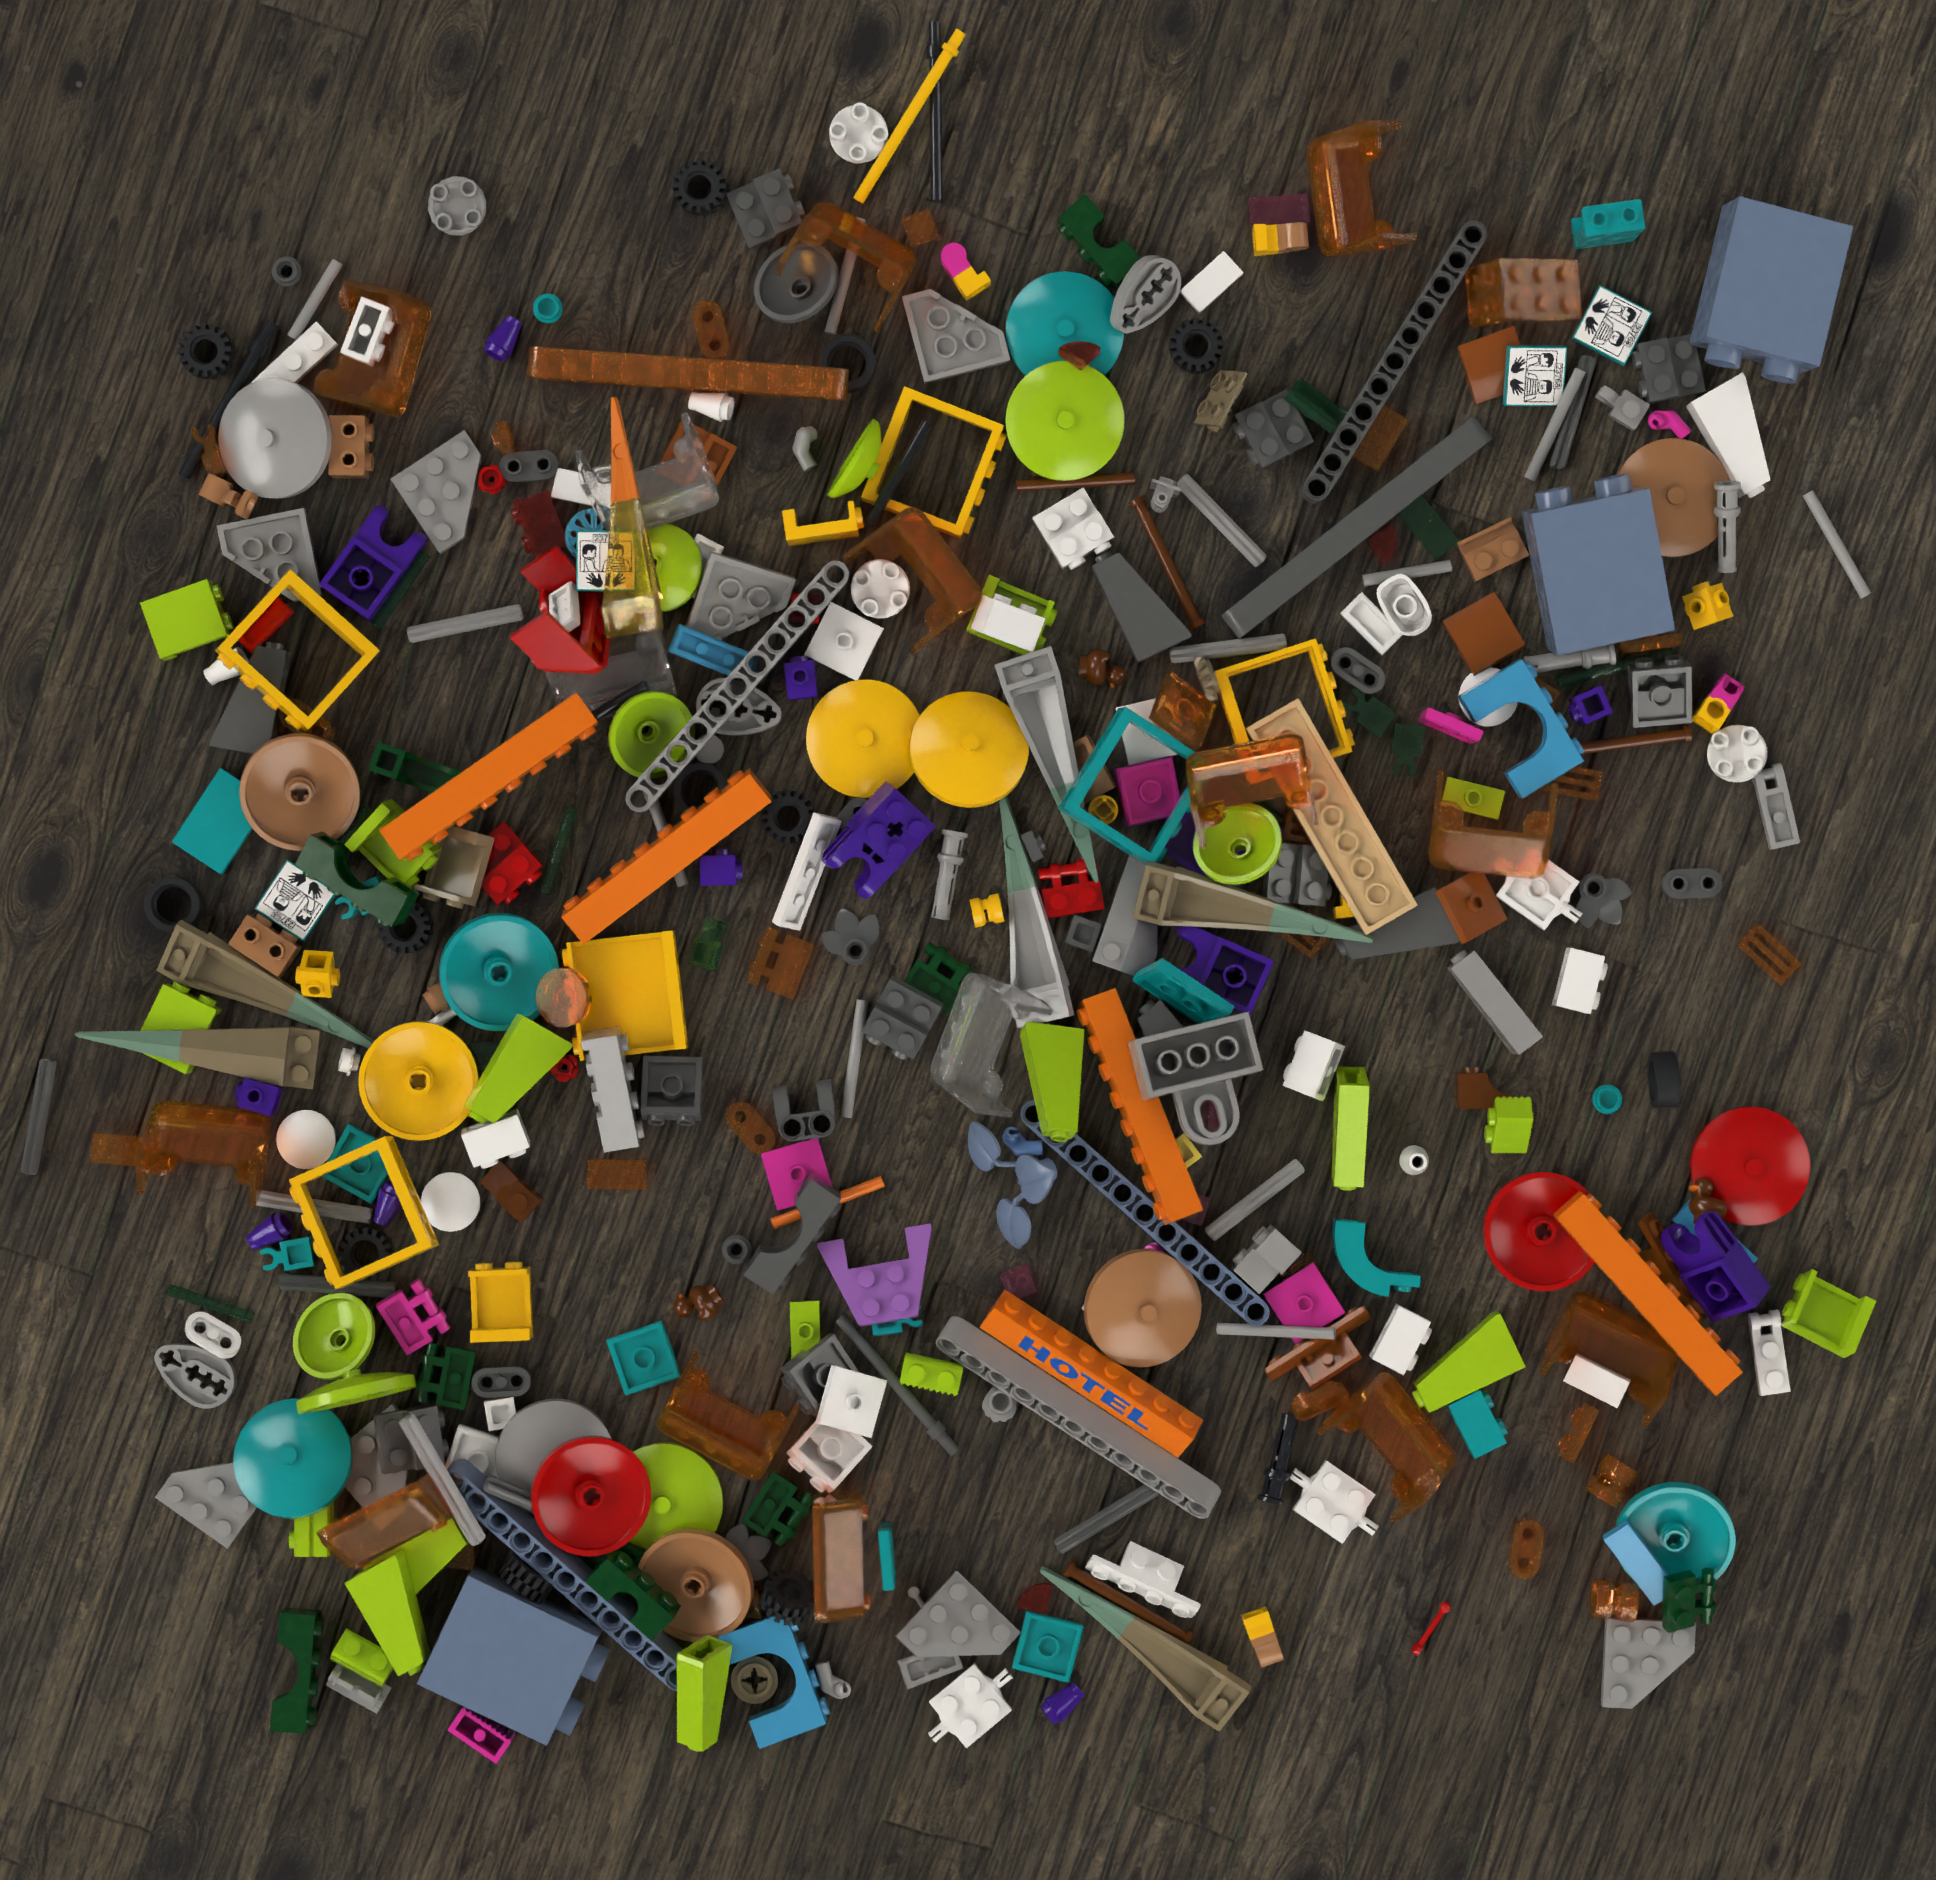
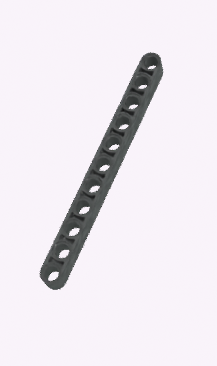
M1469 221L1458 232L1302 486V495L1307 502L1312 504L1322 502L1334 487L1485 242L1487 230L1481 222ZM1473 230L1477 232L1479 242H1468L1465 238V231ZM1452 255L1460 256L1464 262L1463 267H1452L1449 263V257ZM1437 280L1444 281L1448 286V292L1444 294L1437 293L1433 283ZM1422 305L1428 306L1432 310V318H1421L1418 314V307ZM1404 331L1414 332L1417 336V342L1415 344L1405 343L1402 333ZM1387 357H1398L1401 361V368L1393 370L1388 367ZM1374 381L1382 382L1386 387L1385 394L1377 395L1372 392L1371 383ZM1359 406L1367 407L1370 411V419L1360 420L1355 414V409ZM1344 431L1351 432L1355 437L1354 444L1351 446L1344 445L1340 441V433ZM1329 456L1335 457L1339 461V469L1336 471L1328 470L1324 465V459ZM1311 482L1321 483L1324 488L1323 495H1312L1308 490L1309 484Z
M1472 416L1221 615L1223 620L1238 639L1242 638L1491 441L1492 437L1477 418Z

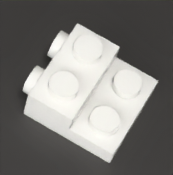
M1084 488L1032 518L1062 570L1068 566L1070 570H1073L1086 562L1084 557L1093 551L1096 555L1104 552L1111 547L1110 541L1114 539L1113 534Z
M814 1422L786 1454L790 1456L788 1462L795 1470L802 1472L804 1469L812 1477L810 1483L820 1492L826 1490L830 1493L836 1489L873 1446L861 1435Z

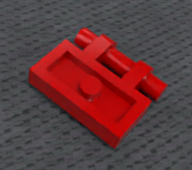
M1083 859L1075 860L1076 863L1065 865L1053 863L1049 864L1047 868L1038 869L1040 881L1052 879L1053 888L1041 889L1043 904L1048 918L1105 909L1100 880L1097 883L1094 881L1088 882L1087 873H1089V870ZM1095 859L1096 869L1098 871L1097 860ZM1078 874L1079 883L1062 886L1061 877Z

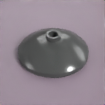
M795 242L778 249L767 258L756 276L754 296L757 305L767 317L780 323H796L814 316L826 306L836 290L838 283L836 261L826 248L813 242Z

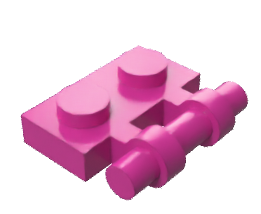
M420 1278L410 1283L415 1293L413 1296L407 1298L404 1291L400 1289L376 1303V1308L406 1355L433 1341V1337L428 1331L430 1328L436 1326L440 1334L450 1329L445 1319L447 1315L442 1308L439 1309L432 1299L433 1293L428 1286L425 1287ZM420 1304L423 1305L429 1315L421 1320L414 1309Z

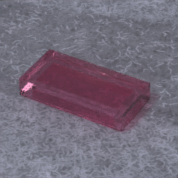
M1308 194L1250 197L1248 199L1250 229L1253 228L1254 224L1274 225L1294 222L1310 224Z

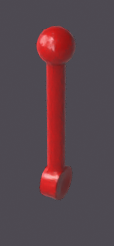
M1448 1602L1440 1604L1439 1612L1419 1642L1413 1645L1411 1653L1416 1656L1421 1653L1424 1643L1443 1615L1450 1612L1451 1606Z

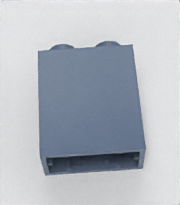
M1741 196L1723 205L1690 344L1707 349L1704 359L1706 363L1723 368L1738 369L1740 368L1742 358L1763 364L1762 377L1781 383H1796L1798 373L1802 374L1819 367L1853 226Z
M1629 473L1594 480L1596 495L1573 499L1571 486L1556 487L1536 492L1537 507L1522 510L1547 650L1556 655L1675 630L1650 489L1642 486L1632 487Z
M475 1566L461 1589L417 1684L546 1746L555 1729L570 1736L585 1705L584 1702L571 1697L579 1678L583 1676L596 1682L611 1649L596 1643L603 1629L595 1622L547 1599L542 1604L532 1602L526 1596H521L520 1592L513 1590L512 1586L505 1582L506 1580Z

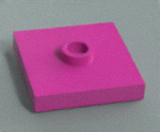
M1430 707L1424 709L1418 719L1420 723L1468 744L1480 741L1484 732L1462 722L1463 718L1450 712L1444 714Z
M1172 756L1114 769L1126 827L1161 820L1170 816L1181 797Z
M819 1138L808 1139L761 1153L777 1211L795 1206L794 1196L810 1173L833 1187Z
M1314 1262L1263 1293L1275 1314L1285 1326L1324 1327L1346 1313ZM1292 1338V1340H1293V1342H1294L1295 1344H1297L1298 1342H1300V1341H1302L1303 1339H1305V1338Z

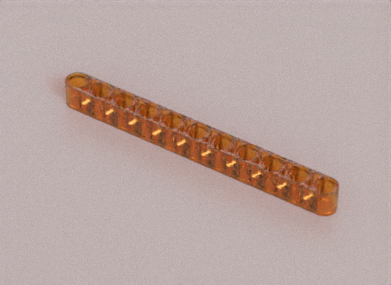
M529 347L527 377L543 380L846 401L849 370L832 367Z

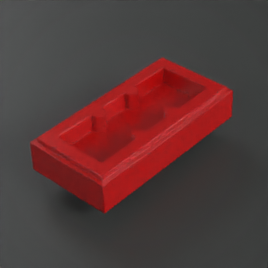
M278 596L238 641L253 654L256 646H263L295 612Z

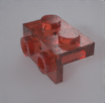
M548 489L521 500L518 498L513 500L515 508L510 510L516 525L522 524L525 536L521 537L527 554L532 552L534 557L538 558L556 545L560 549L567 547L565 531Z

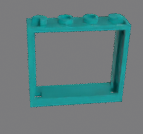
M1126 706L1117 709L1058 807V810L1145 866L1147 861L1159 863L1167 852L1165 845L1170 837L1174 838L1182 827L1180 820L1185 812L1189 813L1198 800L1195 795L1200 787L1204 788L1213 775L1210 770L1214 764ZM1129 723L1198 767L1149 851L1079 807Z

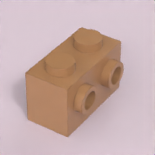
M329 415L332 431V448L329 458L328 475L332 478L369 479V471L374 469L373 453H369V441L374 440L373 423H369V419L366 416Z
M260 913L256 916L247 914L228 945L275 976L283 977L302 946L296 943L298 938L284 929L280 933L271 927L273 921Z

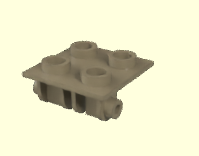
M1220 370L1210 383L1211 390L1207 398L1201 402L1197 409L1198 416L1194 423L1208 425L1207 429L1218 433L1219 429H1223L1229 417L1227 414L1231 413L1232 410L1230 408L1232 405H1235L1236 402L1234 400L1238 399L1244 387L1242 384L1248 373Z

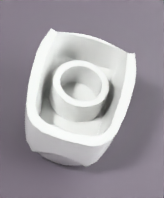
M1403 573L1396 574L1379 585L1377 588L1379 604L1388 622L1399 634L1416 636L1430 626L1432 614L1429 604L1415 583Z

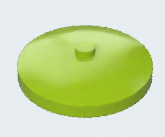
M1074 361L1051 362L1028 373L1014 389L1006 410V433L1013 452L1022 464L1032 472L1056 481L1078 480L1100 470L1117 451L1124 431L1123 405L1112 383L1096 369Z
M360 1369L343 1372L342 1379L321 1386L296 1401L298 1414H306L396 1394L417 1387L415 1376L398 1372L361 1374Z
M652 1443L634 1450L633 1453L642 1462L649 1477L651 1503L643 1526L629 1542L647 1550L657 1538L673 1530L698 1528L715 1533L722 1517L724 1498L721 1482L712 1465L695 1450L677 1443Z

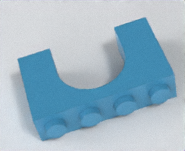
M1518 659L1457 697L1472 722H1478L1500 707L1513 702L1526 704L1539 715L1543 725V737L1540 746L1531 756L1503 772L1517 796L1523 799L1582 763L1584 760L1581 754L1584 753V750L1575 737L1570 739L1565 730L1569 726L1560 712L1555 714L1550 706L1553 699L1545 687L1540 689L1534 679L1538 675L1529 661L1524 663L1523 659Z
M767 1615L740 1624L734 1631L718 1636V1639L733 1644L730 1664L758 1654L771 1653L785 1659L794 1671L796 1688L793 1694L785 1702L750 1715L749 1723L759 1749L823 1726L827 1722L826 1715L830 1714L825 1697L820 1698L816 1687L820 1686L817 1674L814 1669L809 1671L806 1659L809 1658L807 1647L804 1641L799 1643L795 1632L799 1630L798 1625H793L792 1621L789 1626L784 1625V1620L781 1619L777 1623L774 1621L775 1616L769 1618Z

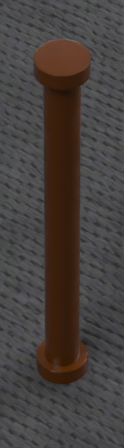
M1142 495L1130 501L1129 505L1131 508H1135L1190 623L1188 625L1189 630H1194L1206 624L1204 618H1200L1145 504L1147 499L1145 495Z
M1683 725L1682 729L1581 742L1580 745L1584 750L1582 754L1683 740L1684 743L1692 742L1690 725Z
M1070 1560L1066 1566L1063 1576L1067 1578L1071 1576L1158 1629L1189 1644L1194 1634L1193 1631L1189 1629L1185 1631L1077 1567L1075 1561Z

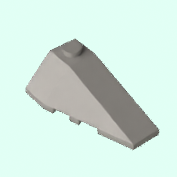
M1129 855L1092 961L1134 976L1136 971L1155 961L1158 925L1133 919L1145 865Z

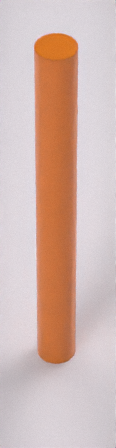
M879 1176L840 1191L841 1200L839 1202L844 1203L885 1187L882 1177ZM798 1208L770 1219L774 1229H777L802 1218Z

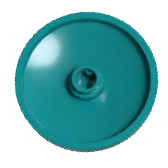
M1054 272L1033 280L1021 290L1013 301L1006 321L1007 347L1016 367L1026 376L1034 369L1051 362L1074 361L1088 365L1105 376L1117 361L1124 339V333L1114 329L1110 323L1112 305L1115 299L1113 295L1095 279L1076 272Z
M510 913L485 914L462 925L445 945L439 964L440 986L451 1009L465 1022L489 1031L508 1030L517 1013L530 1020H534L549 1005L555 994L559 979L557 955L548 937L533 922Z
M294 1398L269 1404L252 1416L237 1439L233 1458L235 1477L245 1497L260 1510L286 1519L311 1516L328 1507L345 1488L353 1466L352 1441L345 1425L337 1415L329 1409L298 1414L296 1401L299 1399Z
M1667 1482L1642 1490L1623 1507L1615 1525L1616 1527L1628 1520L1669 1575L1691 1570L1696 1575V1578L1702 1577L1703 1568H1712L1714 1570V1578L1717 1580L1728 1568L1735 1551V1529L1725 1505L1708 1490L1689 1483ZM1621 1564L1625 1572L1631 1577V1575L1628 1573L1625 1567Z

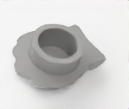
M993 1385V1388L990 1389L983 1400L982 1408L985 1415L990 1417L993 1422L1000 1420L1006 1422L1014 1416L1017 1402Z

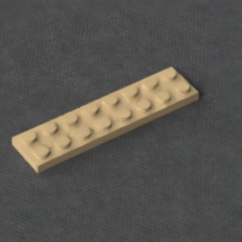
M1299 698L1247 727V732L1364 935L1373 932L1418 906Z

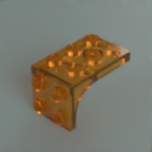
M1499 258L1469 268L1466 271L1467 314L1472 328L1507 321H1576L1582 319L1578 260Z

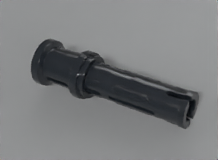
M1281 1413L1280 1425L1270 1465L1263 1471L1265 1480L1262 1492L1258 1494L1257 1499L1283 1505L1284 1500L1281 1498L1285 1481H1289L1290 1478L1287 1468L1300 1417Z

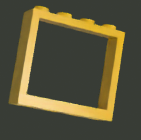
M904 386L881 444L879 455L875 461L880 467L872 480H867L861 499L874 505L878 498V490L913 401L986 429L992 433L956 524L890 499L885 508L887 511L961 539L963 532L969 534L975 518L970 515L974 505L980 506L986 490L981 488L985 477L990 479L997 462L992 461L996 450L1001 451L1007 437L1003 433L1004 425Z
M290 569L215 651L219 654L217 658L227 669L235 668L242 675L240 680L251 690L257 688L265 695L262 699L269 707L275 711L278 708L287 715L285 720L289 725L294 726L298 731L300 728L307 731L380 650ZM285 588L362 656L308 716L231 648Z
M1316 638L1214 671L1220 689L1219 696L1248 786L1274 777L1270 770L1259 773L1228 677L1308 652L1338 744L1337 748L1331 749L1329 752L1333 758L1353 752L1351 746L1355 745L1352 731L1350 728L1345 729L1342 720L1343 717H1346L1343 703L1341 700L1336 701L1333 689L1337 688L1335 678L1332 672L1327 673L1324 661L1328 660L1322 643L1318 644Z
M384 1136L289 1179L292 1186L289 1188L291 1197L301 1207L303 1212L301 1215L302 1223L308 1231H311L315 1240L313 1242L314 1251L319 1258L323 1259L326 1266L324 1270L325 1277L330 1285H334L335 1289L345 1288L439 1245L393 1136ZM379 1151L417 1243L344 1275L306 1183Z

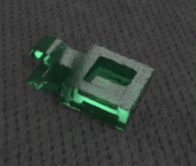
M705 918L702 937L695 936L688 965L716 972L723 943L718 942V940L725 935L728 928L727 922L719 920L716 922L715 919Z

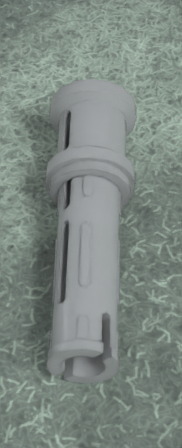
M1718 481L1714 483V489L1717 490V507H1714V514L1718 517L1717 571L1720 573H1733L1737 571L1736 517L1741 513V507L1738 506V489L1741 488V482Z
M1614 644L1562 655L1546 653L1523 657L1524 663L1529 661L1537 673L1576 666L1591 669L1592 665L1603 663L1616 665Z
M942 829L941 833L944 835L941 853L937 855L940 862V870L931 917L950 920L958 866L964 861L961 855L964 839L968 838V833Z

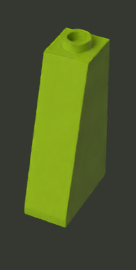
M517 1013L464 1107L471 1110L468 1116L482 1124L486 1120L495 1124L571 1050L573 1044Z
M1026 1021L1020 1030V1039L1042 1136H1048L1051 1140L1057 1142L1068 1141L1078 1131L1084 1029Z
M1337 1066L1334 1074L1332 1180L1334 1187L1347 1191L1355 1190L1356 1187H1364L1370 1089L1365 1067Z
M1498 1311L1490 1313L1413 1382L1416 1390L1412 1392V1395L1419 1408L1425 1407L1428 1413L1526 1367L1501 1314Z
M451 1516L371 1558L362 1565V1568L365 1570L403 1548L417 1595L469 1542L455 1518Z
M402 1548L352 1576L345 1582L347 1589L398 1677L406 1672L410 1676L419 1672L425 1667L424 1662L431 1655L406 1553Z
M709 1635L704 1636L677 1654V1742L697 1752L705 1751L718 1741L733 1646L731 1643Z

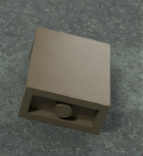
M452 826L446 830L449 835L437 843L442 847L441 851L436 855L439 860L427 871L424 884H414L413 889L423 892L422 898L439 902L440 897L447 899L445 905L463 909L464 904L476 906L495 838Z

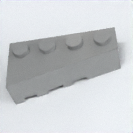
M620 1026L585 1032L581 1039L583 1051L588 1050V1054H586L587 1074L593 1077L594 1083H591L593 1103L599 1109V1112H596L603 1151L605 1153L639 1147L641 1143L640 1138H645L643 1121H637L635 1109H640L638 1093L637 1091L632 1092L630 1080H635L633 1064L632 1062L627 1063L625 1051L630 1050L627 1033L622 1034Z

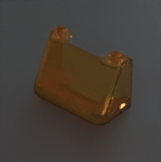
M344 279L338 300L341 309L350 315L341 348L361 296L390 307L392 309V322L395 324L390 334L386 333L382 344L385 345V350L380 362L375 361L372 367L346 357L339 351L335 369H324L317 375L313 394L324 399L398 418L407 407L431 319L430 307L425 302L399 290Z

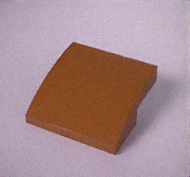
M1514 326L1457 347L1467 375L1465 378L1475 405L1503 395L1507 345H1520Z
M681 419L655 472L710 500L737 447L713 433H709L689 421Z
M1494 592L1442 621L1444 628L1457 646L1460 656L1473 676L1525 648L1519 632Z

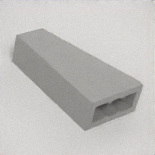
M1464 949L1450 959L1453 964L1447 969L1510 1053L1520 1055L1543 1038L1538 1029L1475 950L1467 953Z

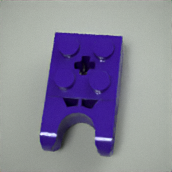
M381 504L373 509L319 583L321 589L368 622L372 621L427 541V536L421 532L413 533L400 546H389L382 541L381 530L388 519V511ZM363 573L368 574V584L357 586L355 576L357 574L362 576Z
M885 781L846 823L845 829L825 849L822 854V862L829 868H839L851 858H863V870L856 879L854 886L856 893L861 898H869L936 826L891 784ZM892 822L894 826L889 829L887 826Z
M1177 926L1178 936L1194 947L1197 956L1192 965L1178 969L1234 1005L1233 1012L1238 1014L1249 1012L1250 1016L1274 961L1197 927ZM1234 971H1238L1240 973L1239 978H1242L1243 981L1241 983L1236 982L1234 985L1230 984L1229 979L1226 978L1227 973L1233 974Z
M1708 1211L1698 1217L1694 1226L1697 1237L1682 1224H1673L1663 1230L1661 1234L1662 1246L1681 1271L1678 1276L1711 1322L1755 1308L1771 1288L1716 1212Z

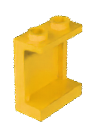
M847 501L849 519L798 526L797 515L794 509L782 511L786 541L789 547L858 537L859 529L864 528L861 507L855 508L854 501Z
M505 1262L504 1268H493V1263L475 1264V1269L468 1271L472 1312L470 1343L531 1340L533 1338L530 1266L523 1267V1262Z

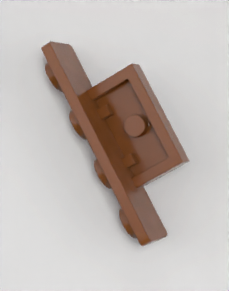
M1650 1212L1638 1224L1651 1247L1641 1251L1638 1255L1645 1263L1648 1260L1654 1263L1661 1271V1274L1658 1276L1665 1285L1670 1282L1679 1291L1681 1296L1678 1300L1682 1301L1685 1307L1690 1304L1701 1316L1698 1322L1702 1324L1708 1316L1678 1276L1681 1271L1661 1243V1234L1664 1230L1663 1225Z
M1365 1306L1360 1308L1354 1307L1348 1310L1343 1315V1319L1335 1324L1329 1323L1324 1327L1336 1329L1335 1340L1304 1339L1298 1342L1293 1347V1351L1285 1356L1279 1355L1273 1358L1268 1363V1367L1264 1369L1271 1382L1297 1366L1313 1390L1360 1360L1362 1357L1347 1334L1371 1319Z

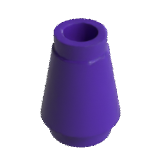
M507 315L485 340V353L500 362H504L507 357H511L520 327L522 326L521 322Z
M386 1180L385 1184L380 1186L373 1217L374 1222L386 1227L390 1225L402 1207L391 1180Z
M272 1213L251 1233L247 1234L246 1239L253 1250H257L287 1239L288 1235L293 1232V1228L284 1213Z
M1073 1682L1071 1685L1043 1699L1044 1703L1040 1708L1048 1719L1056 1725L1059 1721L1063 1722L1084 1697V1694Z

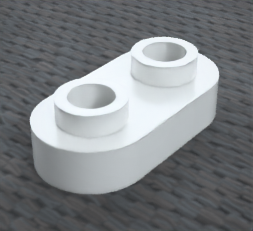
M195 1312L188 1317L185 1325V1334L190 1341L219 1358L228 1359L238 1353L241 1346V1336L234 1328L206 1312ZM202 1326L205 1328V1332L197 1333L194 1328ZM222 1341H228L231 1344V1346L229 1348H223L221 1347L220 1343Z

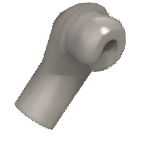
M813 426L801 427L796 433L792 447L804 472L817 465L809 451L811 443L817 439L818 435Z
M828 1660L815 1664L820 1688L824 1693L837 1699H843L850 1695V1684L832 1675Z

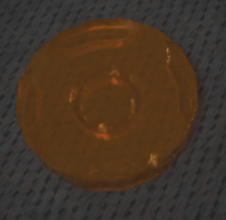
M556 968L547 972L540 979L536 989V1005L540 1015L547 1023L556 1027H570L582 1022L588 1015L592 1004V995L589 996L588 988L590 987L588 981L580 972L572 968Z

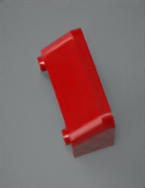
M556 545L520 570V573L540 592L538 606L542 614L512 633L510 639L531 658L535 667L540 670L559 673L597 674L608 665L614 609L602 592H578L580 625L570 632L549 612V594L567 582L572 581L576 584V564Z

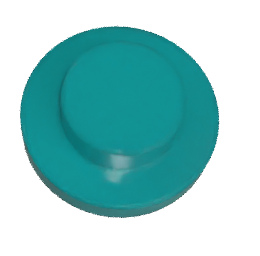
M546 293L540 295L535 300L533 312L540 322L551 324L561 317L563 305L557 296Z
M1601 1085L1594 1091L1592 1103L1600 1113L1612 1114L1620 1108L1622 1095L1619 1089L1613 1085Z

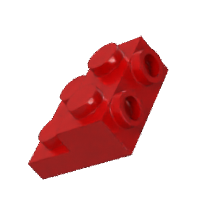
M503 822L488 835L495 839L481 886L497 905L502 903L509 905L520 895L517 890L525 883L530 886L542 875L539 870L544 867L541 861L509 825Z

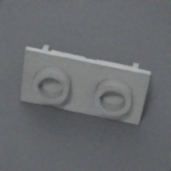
M1161 476L1159 480L1152 479L1150 489L1155 491L1151 500V508L1155 512H1164L1168 508L1171 498L1178 497L1181 488L1176 487V481Z
M339 1664L333 1669L326 1683V1686L376 1714L379 1712L392 1688L386 1684L381 1688Z

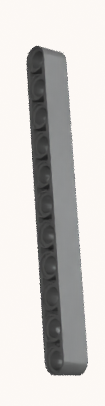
M831 561L823 567L633 784L626 794V803L631 810L642 813L652 807L678 775L841 591L849 578V571L844 563L841 561ZM834 567L841 569L844 574L843 580L838 583L829 581L827 578L828 570ZM812 590L821 591L824 595L823 603L812 605L807 599L808 593ZM793 612H799L804 616L805 623L799 628H794L788 623V616ZM778 634L785 639V646L781 650L770 648L768 640L772 635ZM756 656L763 658L766 663L765 669L759 673L751 671L748 666L750 659ZM734 679L743 680L746 684L745 692L741 695L732 694L729 690L730 682ZM716 701L724 703L727 708L725 715L719 718L712 716L709 712L710 705ZM694 724H702L706 727L707 734L703 739L695 740L690 736V729ZM682 746L687 750V757L683 762L678 763L671 759L670 752L674 747ZM657 768L664 769L668 775L667 781L662 785L654 784L650 778L652 771ZM644 791L647 794L648 802L645 806L640 808L633 806L631 796L634 792Z
M957 1316L949 1318L936 1340L939 1350L1191 1515L1201 1519L1209 1517L1221 1494V1489L1217 1484L968 1321Z

